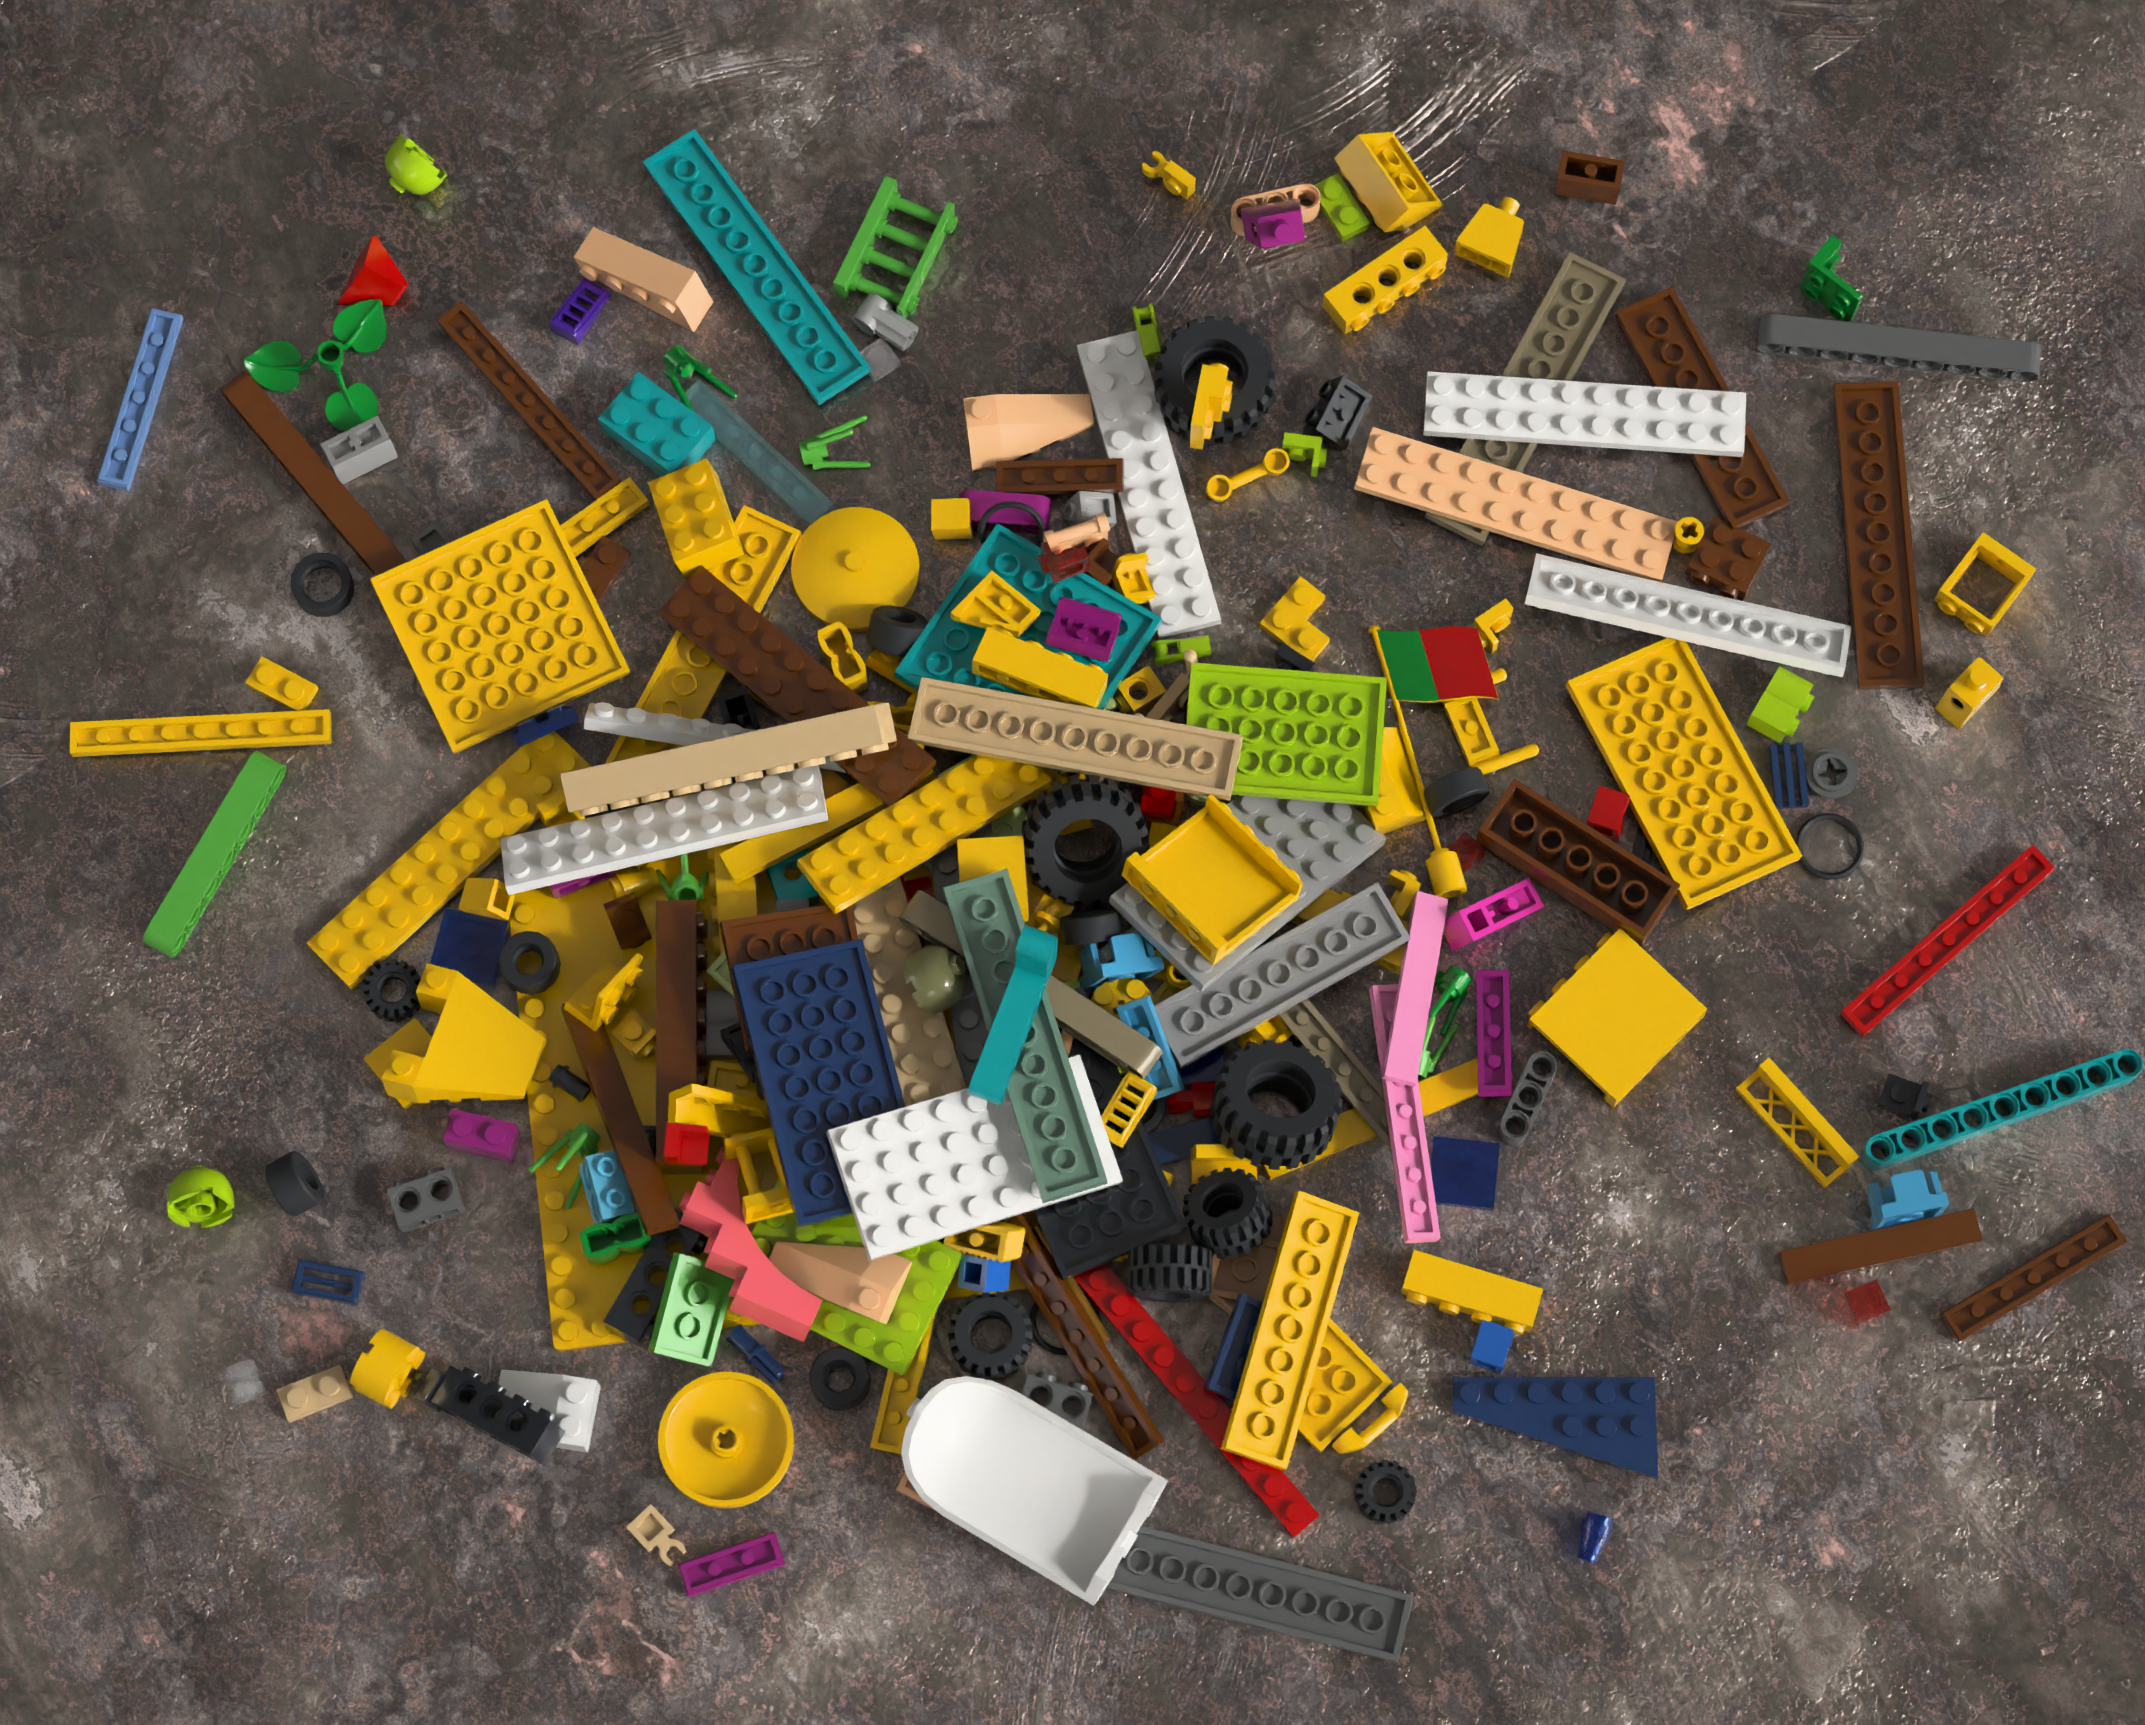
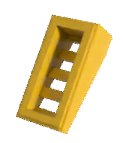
M1131 1071L1126 1073L1101 1116L1109 1141L1120 1148H1123L1157 1094V1088L1153 1084L1143 1080V1078ZM1130 1086H1133L1143 1092L1144 1096L1141 1098L1128 1089ZM1123 1097L1136 1104V1110L1121 1102ZM1117 1109L1129 1116V1122L1113 1114L1114 1111ZM1111 1121L1123 1128L1122 1134L1106 1126L1107 1122Z

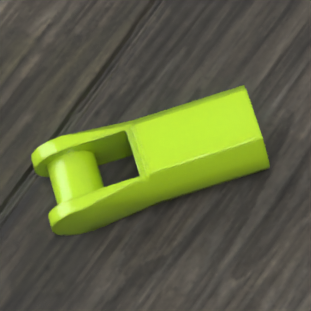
M1150 302L1147 307L1142 308L1132 306L1133 318L1144 358L1146 357L1147 362L1156 360V356L1160 354L1162 341L1153 304ZM1151 319V324L1141 325L1140 323L1142 320Z
M1209 635L1157 640L1151 643V648L1155 650L1156 658L1153 660L1155 665H1166L1184 661V652L1188 649L1196 652L1197 659L1211 657ZM1177 647L1178 653L1169 655L1168 648Z

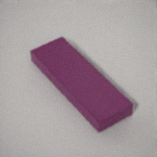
M774 1531L679 1563L678 1567L687 1596L690 1598L785 1566L786 1564Z

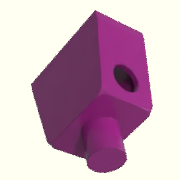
M1300 198L1241 209L1245 240L1259 248H1268L1305 240Z

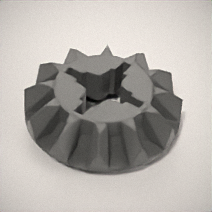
M1835 748L1819 750L1811 756L1806 765V780L1810 785L1811 791L1821 795L1823 799L1835 798L1837 800L1849 794L1857 782V766L1854 760L1842 750ZM1828 763L1833 772L1841 773L1836 776L1834 786L1830 782L1829 777L1823 778L1821 776L1826 772Z

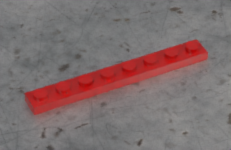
M2032 844L1848 1004L1840 1014L1863 1038L2055 870V867Z

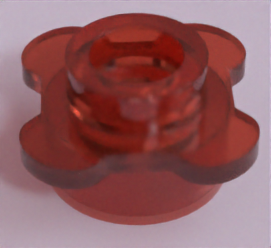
M1462 833L1454 844H1448L1446 847L1449 851L1457 853L1462 871L1469 870L1471 864L1476 860H1481L1485 854L1484 849L1479 847L1478 842L1469 833ZM1466 849L1468 854H1463L1462 850Z

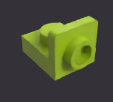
M1284 432L1282 450L1288 454L1289 459L1295 461H1305L1307 458L1313 459L1311 476L1317 477L1318 467L1325 468L1327 449L1321 448L1322 437Z

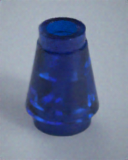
M1587 1511L1586 1518H1582L1577 1558L1597 1564L1598 1558L1615 1529L1612 1527L1614 1519Z

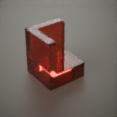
M1877 1279L1849 1290L1844 1294L1855 1317V1320L1852 1322L1854 1329L1885 1317L1891 1310Z

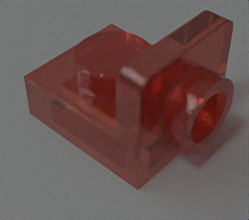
M1048 542L1041 543L1042 555L1038 556L1039 565L1043 574L1049 573L1053 583L1089 571V556L1084 546L1077 549L1073 547L1067 548L1054 557Z

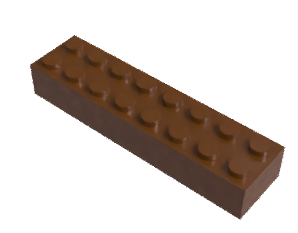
M696 900L656 901V1161L662 1175L702 1174V1166L666 1163L664 1158L669 1093L692 1083L705 1087L708 1084V1080L705 1079V1071H702V1067L708 1066L705 1039H702V1034H706V1014L702 1002H706V993L708 991L705 975L702 974V970L708 969V955L702 938L708 937L707 919H705L704 910H699Z

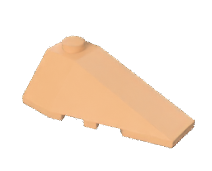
M993 394L963 398L972 471L996 468V462L1014 461L1029 453L1032 455L1048 444L1057 440L1062 441L1094 426L1090 394Z
M776 1242L769 1258L771 1263L783 1275L800 1288L884 1324H887L912 1265V1261L895 1254L869 1261L864 1247Z

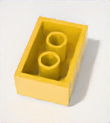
M707 458L648 482L673 560L685 578L692 576L701 565L709 569L744 555L718 475Z

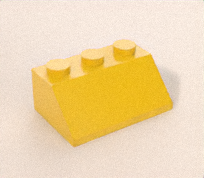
M1393 132L1357 134L1334 158L1340 167L1342 176L1352 184L1357 192L1358 199L1367 206L1374 217L1375 224L1384 233L1402 231L1443 206Z
M1384 727L1378 806L1361 805L1366 819L1372 823L1375 831L1379 830L1382 834L1426 820L1399 727Z

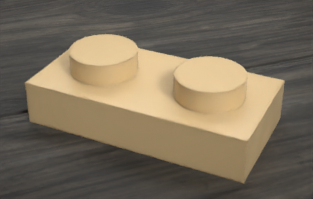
M341 1365L276 1389L289 1422L353 1398Z

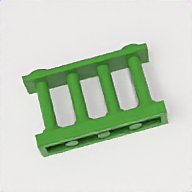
M885 176L833 282L834 293L843 299H847L850 291H856V289L868 294H877L887 302L897 305V314L906 319L908 314L913 315L919 302L917 294L946 234L951 235L953 233L958 217L955 216L954 203L949 201L941 214L901 198V194L898 193L897 180ZM897 209L937 226L930 240H926L887 224L888 221L885 219L889 211ZM885 236L924 253L917 267H914L875 251L873 244L876 238ZM873 263L910 278L911 280L904 294L862 278L860 271L863 264Z

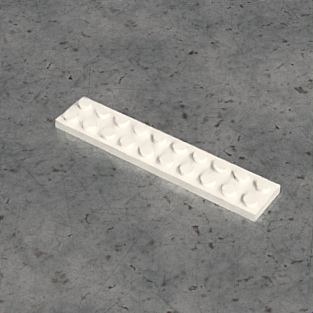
M1138 331L1077 345V352L1107 458H1123L1124 492H1119L1118 497L1134 554L1147 553L1149 558L1145 570L1156 595L1148 603L1151 612L1162 618V623L1157 629L1158 639L1221 624L1220 614L1163 415L1160 411L1159 402L1156 403L1154 384L1147 359L1143 355Z
M1427 371L1423 436L1743 457L1746 393Z
M1536 554L1525 600L1526 605L1541 609H1548L1571 616L1587 618L1838 677H1843L1852 627L1541 554Z
M819 766L795 769L594 816L585 820H577L500 838L505 888L508 895L828 821Z

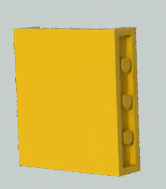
M1213 795L1208 796L1203 809L1140 856L1137 852H1134L1126 858L1122 876L1212 965H1215L1298 899L1303 885L1299 875L1293 869L1287 868L1277 858L1272 848L1265 846L1256 838L1252 829L1248 825L1242 824L1232 814L1230 808L1224 802L1218 801Z
M1621 928L1613 935L1610 932L1606 933L1596 944L1599 950L1591 958L1587 954L1583 956L1573 967L1576 973L1569 980L1565 977L1560 979L1551 989L1554 995L1546 1003L1540 1000L1528 1012L1531 1018L1527 1024L1530 1030L1535 1027L1606 1094L1604 1100L1613 1108L1704 1017L1707 1008Z

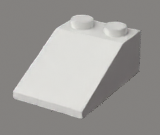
M501 1369L498 1384L507 1390L505 1395L513 1398L515 1394H518L532 1403V1410L538 1412L542 1407L558 1417L555 1423L563 1428L565 1433L556 1448L588 1453L601 1389L597 1380L561 1374ZM502 1408L496 1413V1416L500 1414ZM526 1422L522 1426L521 1430H523L526 1427L528 1422Z

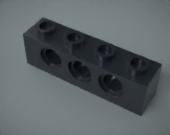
M674 1208L680 1222L683 1212ZM681 1224L676 1229L654 1234L603 1321L605 1328L640 1348L645 1340L650 1342L665 1283L661 1285L652 1284L650 1282L651 1276L656 1272H664L668 1275L673 1256L667 1253V1249L671 1244L680 1243L684 1245L685 1249L682 1254L694 1257L696 1253L698 1255L703 1253L709 1237ZM645 1300L651 1303L649 1311L644 1314H637L633 1311V1307L638 1301Z
M450 1365L429 1401L444 1412L545 1466L565 1433V1430L555 1423L558 1417L542 1407L538 1412L532 1410V1403L518 1394H515L513 1398L505 1395L507 1390L492 1380L487 1385L480 1381L482 1376L466 1366L460 1371ZM477 1395L474 1401L471 1402L472 1398ZM502 1408L500 1414L496 1416V1413ZM526 1422H528L526 1427L523 1430H521L522 1426Z

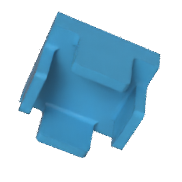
M1139 932L1116 935L1109 938L1112 959L1105 964H1100L1098 955L1100 949H1097L1096 943L1086 944L1079 949L1083 976L1078 981L1084 991L1096 990L1108 980L1109 983H1113L1115 980L1131 978L1144 982L1164 969L1162 956H1155L1153 945Z
M1923 1170L1892 1175L1890 1177L1891 1186L1883 1187L1880 1190L1878 1182H1873L1866 1188L1872 1212L1870 1222L1873 1231L1940 1216L1949 1206L1947 1194L1942 1192L1936 1170L1929 1171L1926 1176Z

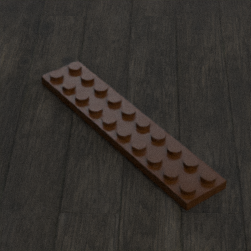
M1898 381L1834 383L1833 398L1858 690L1923 688L1925 682Z
M702 565L658 611L664 620L743 686L747 685L752 694L788 724L870 706ZM894 726L897 741L888 743L889 750L862 755L861 749L856 750L857 757L834 761L887 807L906 797L936 764L932 756L914 741L908 739V736L896 726Z

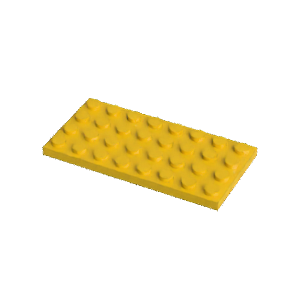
M1665 638L1567 681L1565 686L1622 793L1630 796L1629 806L1664 872L1668 877L1680 884L1677 896L1685 911L1800 860L1802 857L1801 852L1686 641Z

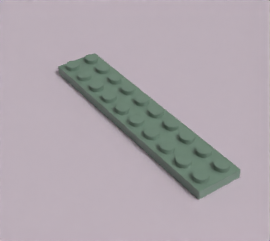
M1007 869L943 887L988 1033H990L1015 968V950L1025 926ZM1045 988L1007 1087V1093L1042 1203L1108 1184Z

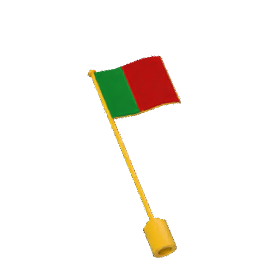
M1373 625L1369 628L1368 633L1373 635L1383 673L1387 677V687L1435 850L1430 853V857L1425 861L1435 896L1453 899L1466 893L1467 886L1457 853L1449 851L1448 848H1441L1431 810L1424 796V786L1399 701L1435 703L1465 698H1491L1499 700L1477 628L1448 626L1418 631L1381 630L1377 625Z

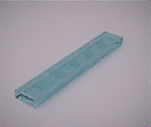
M700 379L685 392L694 413L713 426L716 440L808 526L834 508V503Z

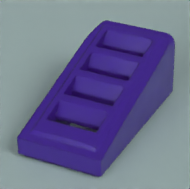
M583 278L549 322L551 331L579 345L608 301L611 292ZM586 289L598 295L597 300L585 295ZM582 300L590 304L591 307L587 309L578 304V301ZM575 309L583 313L584 316L581 318L573 314L572 310ZM569 318L576 322L577 325L574 327L565 321Z

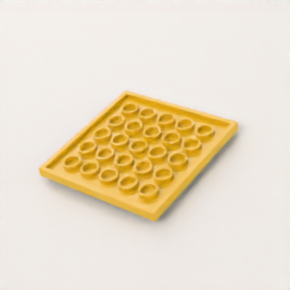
M547 499L370 579L453 754L630 674V669Z

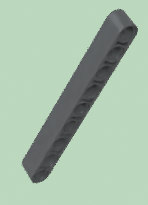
M1764 314L1759 318L1757 349L1767 354L2018 382H2033L2038 380L2040 375L2041 346L2033 342L1783 314Z

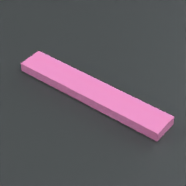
M1420 891L1414 894L1408 934L1411 939L1405 944L1382 1079L1412 1087L1417 1084L1449 899Z

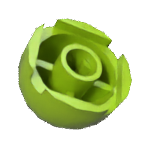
M403 134L396 138L386 153L385 167L391 175L388 182L402 194L405 190L415 195L429 193L438 187L448 174L442 167L438 170L432 165L435 160L409 138L406 140Z
M194 1166L191 1169H187L177 1175L168 1188V1217L176 1224L190 1227L189 1222H202L201 1228H209L225 1222L232 1216V1208H234L232 1185L223 1173L212 1168Z

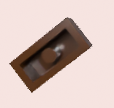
M1563 150L1554 194L1616 205L1625 161Z

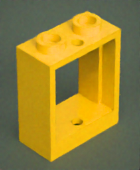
M1983 532L1940 588L1934 601L1938 603V607L1944 613L1950 616L1955 615L1964 621L1965 626L1971 632L1988 637L2030 581L2036 568ZM1976 557L2015 583V586L1990 619L1951 593V590Z

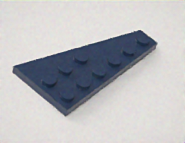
M1452 1377L1453 1414L1490 1426L1494 1425L1524 1437L1527 1436L1543 1441L1545 1444L1591 1459L1595 1458L1621 1469L1644 1474L1646 1477L1655 1480L1658 1479L1655 1377Z

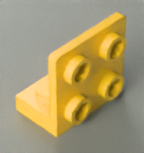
M636 953L621 970L608 960H605L565 1002L564 1009L594 1031L603 1023L608 1025L617 1015L618 1007L624 1001L626 1003L630 1002L639 989L637 981L643 973V970L640 969L643 956Z

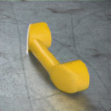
M1274 448L1266 453L1262 463L1228 478L1224 475H1215L1206 485L1207 495L1216 502H1222L1230 496L1232 490L1266 474L1269 476L1281 475L1289 466V456L1284 450Z
M1402 1383L1395 1386L1381 1400L1388 1408L1359 1435L1352 1427L1349 1428L1332 1444V1447L1339 1454L1351 1453L1365 1448L1400 1416L1408 1396L1406 1387Z

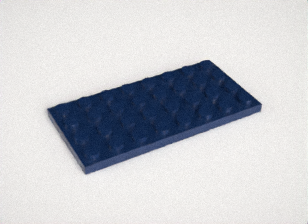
M862 939L734 965L731 971L797 1227L853 1215L826 1132L833 1128L906 1107Z

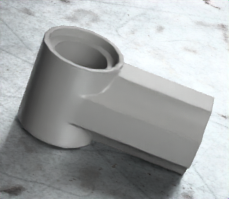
M870 293L851 318L852 322L863 332L869 335L877 334L901 351L909 348L918 332V326L894 312L886 300L874 293Z

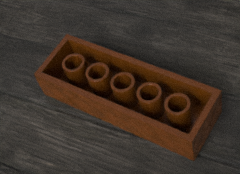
M1515 778L1478 830L1476 842L1614 931L1621 928L1640 947L1643 946L1676 898L1680 888L1679 883Z

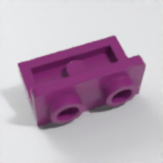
M1060 597L1045 644L1085 655L1092 659L1108 662L1117 640L1122 615L1069 598Z

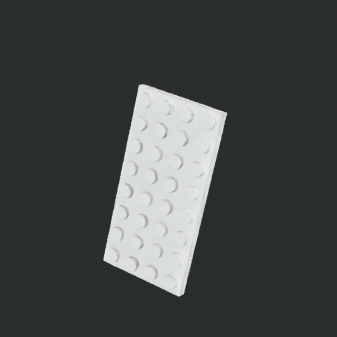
M1080 1055L1068 1059L1108 1184L1047 1203H1042L1007 1090L1000 1105L967 1094L969 1089L967 1088L828 1130L826 1133L868 1260L871 1261L1120 1184L1123 1179Z

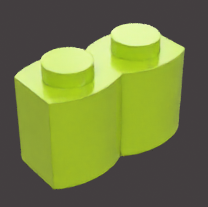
M1779 666L1746 725L1780 744L1785 735L1791 738L1801 722L1796 719L1799 711L1806 713L1815 697L1810 694L1814 684Z

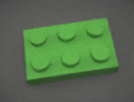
M674 1252L648 1351L712 1367L730 1299L728 1294L734 1279L704 1267L705 1260Z

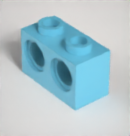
M614 1150L586 1156L578 1168L593 1223L612 1224L621 1216L635 1213L631 1195Z

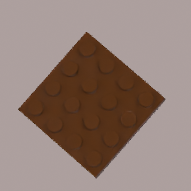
M821 905L720 922L719 926L745 1053L752 1052L731 968L734 965L859 940L852 905L837 914H834L828 905Z

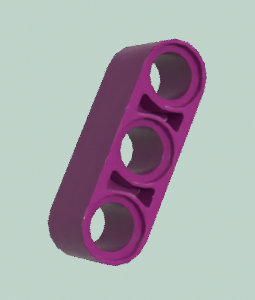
M965 490L959 493V498H968L970 500V525L972 530H978L980 519L990 507L1005 501L1021 502L1032 507L1041 516L1045 530H1049L1051 499L1046 496ZM1004 508L996 511L989 517L985 525V531H992L998 523L1014 533L1039 535V528L1035 519L1026 511L1017 508Z

